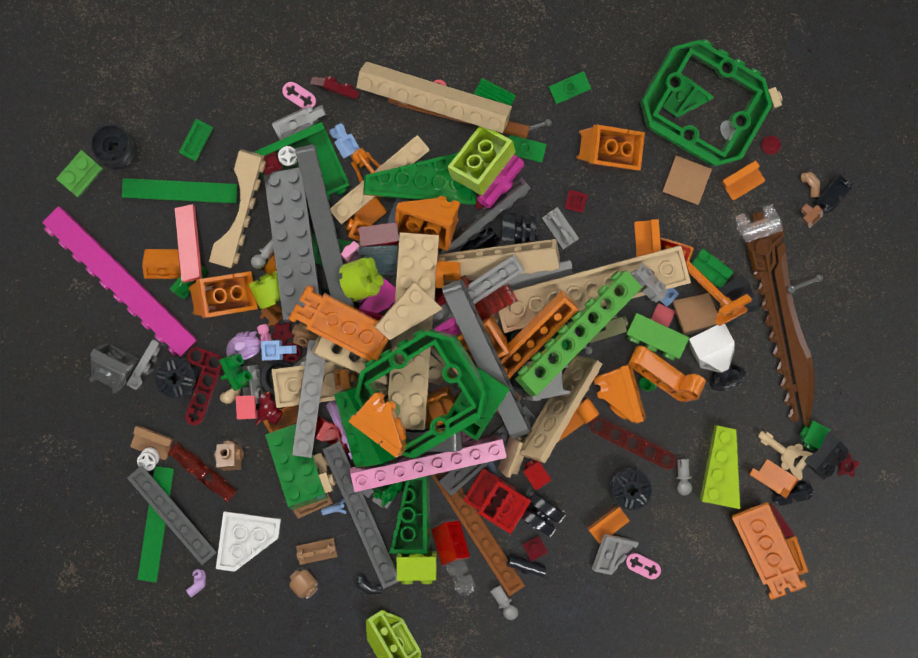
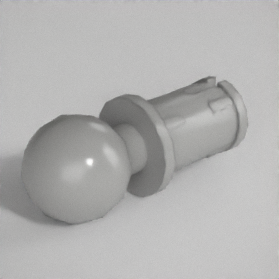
M273 239L263 249L260 248L262 252L260 255L252 257L251 265L257 270L262 269L266 265V259H271V256L274 254Z
M677 459L678 477L676 479H680L677 491L679 494L686 496L692 491V485L688 482V479L692 478L689 472V459Z
M499 585L490 592L499 604L498 608H504V617L508 620H514L518 616V610L515 606L509 604L512 600L507 597L501 585Z

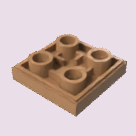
M675 156L662 192L699 205L712 169Z
M710 293L673 301L672 305L684 335L706 331L717 325L714 321L718 313L709 295Z

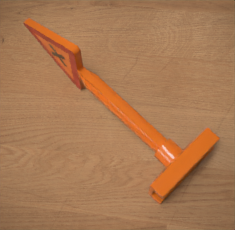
M660 238L663 250L675 246L682 247L688 272L720 303L722 308L719 309L714 321L719 327L747 312L748 309L744 305L750 303L752 298L748 294L735 301L725 297L690 263L689 260L694 250L693 247Z

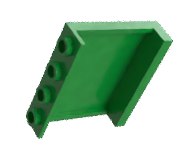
M322 122L253 152L263 156L274 152L278 155L279 151L286 146L295 149L314 144L328 200L331 199V195L335 193L338 196L348 192L347 188L351 187ZM298 161L294 166L291 167L285 166L281 163L283 167L281 171L299 168Z

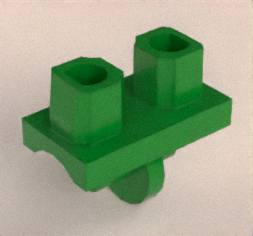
M233 353L219 360L225 374L220 378L221 380L227 378L234 391L249 385V381L253 377L248 370L243 372L240 365L244 363V359L241 354L235 355Z

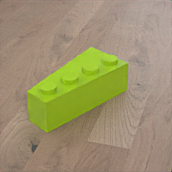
M714 425L700 495L702 502L740 509L736 429Z

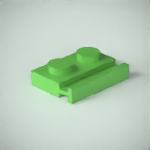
M81 150L56 179L75 196L79 197L103 168Z

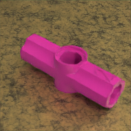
M513 155L483 196L478 194L477 201L486 208H491L499 196L506 193L513 186L512 180L524 167V162L516 155Z

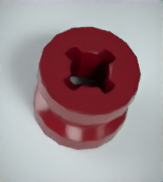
M295 343L284 345L296 346L297 353L283 354V358L286 361L294 362L301 357L302 350L299 345Z

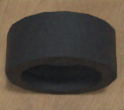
M286 360L270 361L261 372L262 386L273 395H275L274 387L269 383L268 374L276 366L294 367L292 363Z

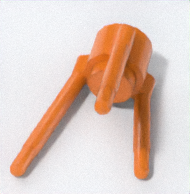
M363 148L358 149L350 156L353 160L351 165L355 169L360 183L363 181L358 166L360 168L366 166L371 174L376 172L370 166V162L377 168L381 166Z

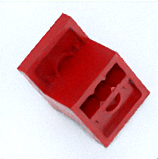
M485 468L482 469L463 500L477 509L479 515L510 534L531 502L530 499L517 492L514 486Z

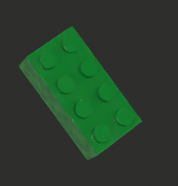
M296 424L265 435L287 505L291 510L328 498L319 477L320 472L314 458V452L312 451V458L292 455Z

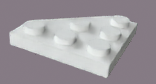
M224 511L216 569L236 571L279 538L281 519Z

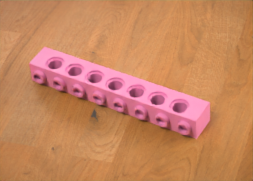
M498 434L481 438L477 441L463 442V449L457 452L426 451L414 459L401 456L383 464L360 468L352 467L350 468L354 492L506 458L503 439Z

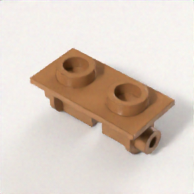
M334 538L296 546L297 559L300 565L337 557Z

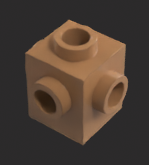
M300 321L299 324H295L292 334L295 335L293 343L307 348L308 341H316L318 334L306 329L307 324Z
M224 441V444H217V450L214 453L216 467L223 471L241 470L244 458L242 447L235 444L234 441Z

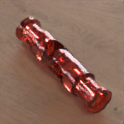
M179 442L167 454L169 457L172 456L177 460L180 466L187 472L194 474L196 479L213 493L216 492L224 498L225 503H228L237 492L236 488H231L225 483V479L207 465L202 464L193 453H188L183 449ZM210 473L212 481H206L203 478Z

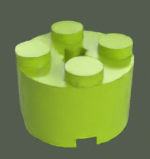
M371 257L343 264L339 270V273H342V279H339L341 288L346 297L349 299L353 298V301L377 295L380 286L384 283L383 277L378 273L375 261Z
M277 270L273 272V275L267 273L259 277L260 281L256 280L248 284L260 309L270 307L281 300Z

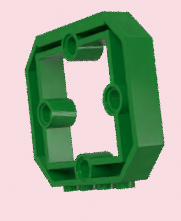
M703 39L702 41L697 40L669 49L641 98L640 105L647 129L710 166H718L743 158L771 109L772 101L766 79L761 76L762 73L754 68L750 70L745 67L746 63L739 59L733 60L728 57V52L713 48L711 42ZM690 56L714 69L718 77L729 78L753 93L744 111L734 112L729 116L728 124L732 132L721 151L700 139L699 131L695 126L679 127L658 114L669 93L677 92L684 88L685 78L681 72ZM724 63L728 64L730 67V71L728 73H725L722 70V66ZM672 77L678 80V86L676 88L672 87L670 84V80ZM738 116L743 118L742 126H738L736 123ZM686 130L692 133V138L689 141L684 138Z
M433 329L427 331L419 330L413 334L414 339L408 342L405 339L397 344L398 349L393 352L389 349L380 354L382 357L380 360L375 361V359H372L364 364L366 368L360 372L355 395L356 401L362 407L374 393H379L374 381L394 369H402L408 366L413 357L435 345L446 363L442 370L443 379L448 383L457 382L471 406L451 418L447 415H439L431 422L428 432L411 442L406 436V450L402 456L413 459L480 420L484 416L490 390L458 337ZM397 354L404 356V363L398 362ZM451 367L458 371L457 377H453L450 374ZM394 402L396 404L395 410L398 417L400 414V407L396 402ZM438 421L444 422L445 430L438 428Z

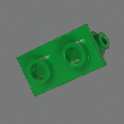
M406 481L377 487L373 491V497L382 500V507H384L388 502L393 501L400 491H404Z

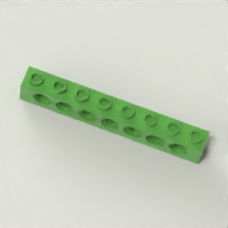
M627 270L615 272L610 278L611 282L600 287L597 291L598 295L595 298H590L584 304L585 308L581 312H576L571 317L572 321L568 326L564 325L558 331L559 335L555 339L551 338L544 345L546 348L542 352H537L531 358L532 362L518 371L519 376L515 380L530 396H537L642 288ZM615 287L619 288V296L614 292ZM602 300L607 304L605 310L601 306ZM590 313H591V314L593 315V317H594V320H593L592 323L589 322V320H588V315H589ZM576 327H579L581 331L579 337L575 334ZM563 340H565L568 345L566 350L562 348ZM550 354L554 356L552 364L548 360ZM537 367L541 370L539 378L535 375Z

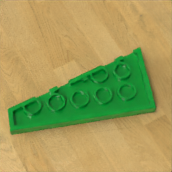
M458 153L364 176L363 195L410 200L434 199L444 196L447 197V202L456 200L463 205H476V192L455 181L450 176L448 166Z

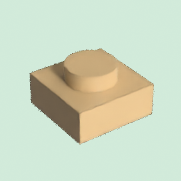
M776 87L768 89L772 101L770 110L780 107L783 101L780 91H777Z

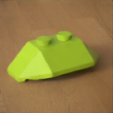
M380 610L366 620L367 641L377 658H421V650L402 618Z

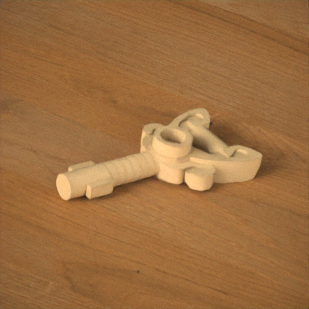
M761 431L757 436L761 439L760 442L766 446L770 445L781 453V468L784 470L789 469L792 475L800 481L802 479V470L807 465L804 461L813 453L802 451L803 447L801 444L785 448L774 440V436L770 433ZM800 455L803 456L796 467H794V459Z

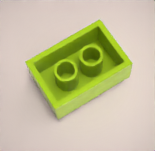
M479 126L449 164L448 170L451 178L483 196L516 153L513 141L494 130Z
M430 551L427 554H397V581H401V584H413V581H421V584H432V581L436 580L437 551Z

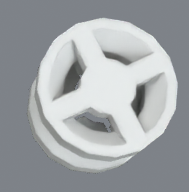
M290 146L283 147L278 153L279 161L285 166H294L298 161L295 149Z
M147 447L139 455L137 464L139 467L143 465L147 471H150L158 463L160 455L156 449Z

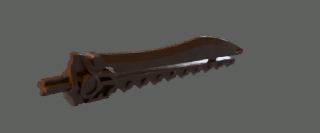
M759 212L752 214L756 233L745 241L752 271L754 272L753 275L761 281L757 291L760 295H764L761 307L764 311H768L765 323L767 326L772 327L769 335L770 341L776 343L772 354L775 358L780 359L776 370L779 374L784 375L780 386L783 390L788 391L784 402L787 406L792 407L788 418L790 421H799L794 392H797L803 425L809 426L814 399L813 361L799 324L792 293L787 292L790 280L785 251L786 246L781 241L784 237V228L767 230L764 213ZM775 246L777 247L776 255L778 263L774 268L773 273L795 384H792L789 363L771 276V271L776 264Z

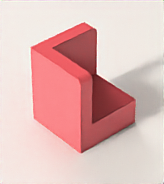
M254 395L236 396L237 419L259 418L260 410H256Z

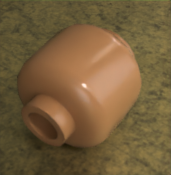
M297 570L290 576L289 587L299 598L308 599L317 591L318 588L316 586L318 582L308 570Z

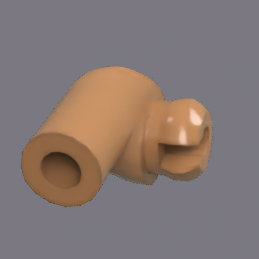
M812 172L802 173L801 181L811 186L810 197L819 198L820 180Z

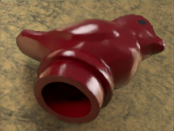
M270 391L262 393L259 397L260 411L259 418L254 423L256 426L265 420L276 425L283 415L280 408H276V402L271 398Z

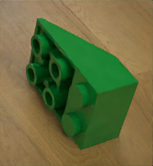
M478 367L477 370L490 389L484 416L461 430L476 441L483 434L510 391L509 387ZM463 391L447 414L450 418L471 406Z

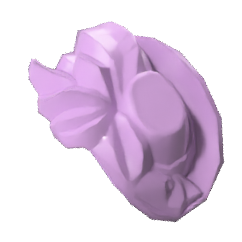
M239 332L229 341L226 349L227 356L233 353L235 355L241 354L244 360L255 356L261 349V340L255 336L258 332Z

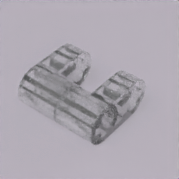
M772 205L762 208L765 219L750 223L745 214L735 216L737 228L745 243L783 231L781 220Z

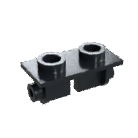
M839 173L824 193L820 195L819 199L815 202L816 205L824 213L829 214L833 212L841 202L837 197L841 196L844 198L852 189L853 183L848 179L845 180Z
M489 227L480 231L475 239L467 241L460 251L481 249L483 246L491 248L498 244L500 238Z
M809 481L796 482L787 498L771 489L775 497L774 503L779 506L793 503L792 497L794 496L796 502L810 500V497H813V488Z

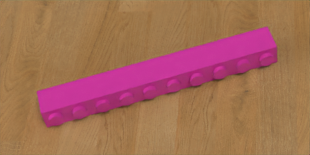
M58 206L42 222L46 226L44 228L45 231L52 237L55 235L59 239L58 243L65 250L69 248L73 252L72 257L77 262H83L87 266L85 269L93 277L95 275L101 279L99 283L106 290L110 288L115 293L113 297L120 303L124 302L128 306L127 310L134 317L138 315L142 319L140 323L148 330L151 328L156 333L154 336L158 341L169 345L168 350L175 357L177 355L183 357L198 341L178 319L62 207Z

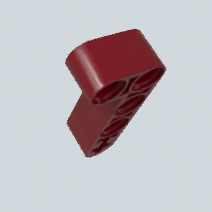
M200 347L191 348L187 353L190 363L202 367L185 416L186 421L190 425H198L204 421L222 373L221 364L214 368L211 366L210 360L213 357L221 360L223 357L220 354ZM196 350L200 351L202 355L199 361H195L192 357L193 352ZM206 375H210L213 378V383L210 386L204 383ZM200 393L206 395L207 399L204 404L199 403L197 400V396ZM194 405L197 407H203L204 409H199L197 413V416H199L200 418L193 421V417L191 416V414L197 411V408H194Z

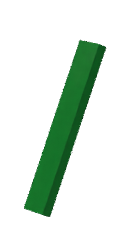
M123 178L122 198L237 204L238 184Z
M155 466L153 478L170 497L175 469ZM150 504L137 580L157 582L166 523Z

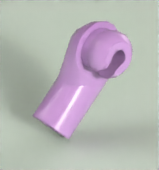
M196 569L192 574L194 576V584L186 590L190 597H193L206 585V575L203 570Z

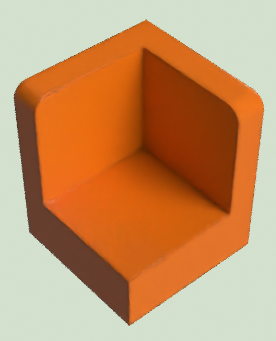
M437 261L436 288H442L445 280L460 279V262Z

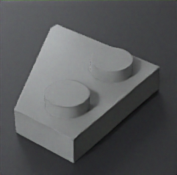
M604 534L592 569L595 572L612 575L618 568V565L625 561L627 558L626 554L633 547L636 548L639 542L633 539Z

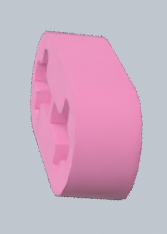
M288 82L284 85L283 94L291 102L302 109L309 106L314 108L316 106V98L309 91L294 82ZM294 86V87H295L294 90H295L299 95H298V96H295L294 94H291V95L289 96V95H288L289 92L287 91V88H288V87H289V88H292V87ZM301 96L305 98L311 97L312 104L304 106V101L300 99Z
M631 553L626 558V565L632 571L649 579L659 577L661 568L655 561L638 553ZM635 557H638V561L642 563V566L635 564L634 567H632L630 559H635ZM645 565L648 567L655 565L656 574L652 573L649 575V571L644 568Z

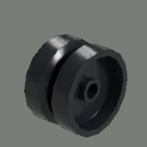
M531 491L527 498L531 500L530 505L534 509L527 507L521 518L537 531H541L551 537L556 527L548 519L550 518L556 523H561L566 514L540 495Z

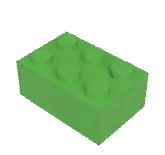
M633 313L629 327L626 328L627 332L624 333L628 336L627 340L636 344L642 342L645 344L644 347L653 352L659 350L663 352L661 356L673 361L675 358L680 359L689 340V337L638 313Z

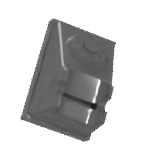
M106 342L94 348L91 352L90 381L98 380L113 389V393H116L122 388L141 359Z

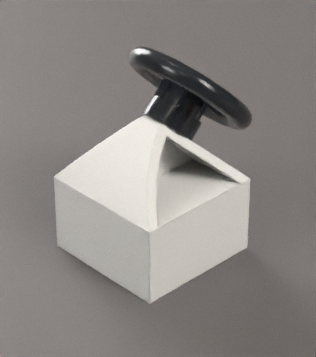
M725 324L720 327L716 325L689 339L690 350L699 367L716 371L709 379V385L713 390L728 391L739 386L746 377L745 369L739 365H730L734 354L735 342ZM719 376L720 382L716 385L715 380ZM732 380H736L731 384L725 385L726 383Z

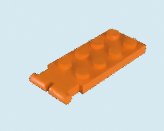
M307 285L299 299L305 303L304 306L297 303L288 319L292 322L299 320L307 324L306 329L368 361L372 359L377 361L388 342V339L374 327L379 321L326 293L321 296L313 291L314 287Z
M769 502L732 516L763 585L768 584L771 590L768 593L771 600L787 595L785 588L789 587L792 593L807 587L806 581H801L797 573L799 572V566Z

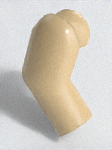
M231 386L230 390L221 393V402L229 404L235 401L236 396H240L241 388L234 391Z

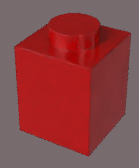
M531 460L524 465L525 469L523 472L535 490L551 481L550 476L539 461Z

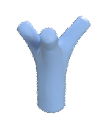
M344 498L333 505L321 508L322 515L333 512L346 514L347 511L342 509L344 508Z

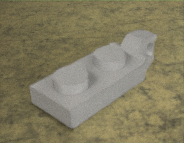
M322 105L314 109L312 106L305 107L273 122L272 126L279 139L282 140L318 123V118L325 115V110Z
M157 339L151 341L127 382V385L135 390L143 382L141 374H146L152 365L149 363L151 357L154 356L156 358L161 349L158 346L160 341Z

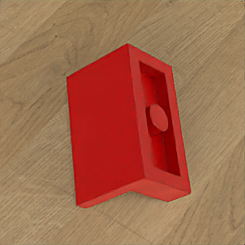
M460 521L445 522L431 529L442 566L470 557Z

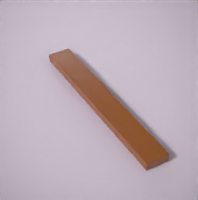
M449 471L431 475L507 594L511 596L525 587L515 569L506 567L508 558L477 510L463 501L467 495L461 487L451 496L439 483V480Z

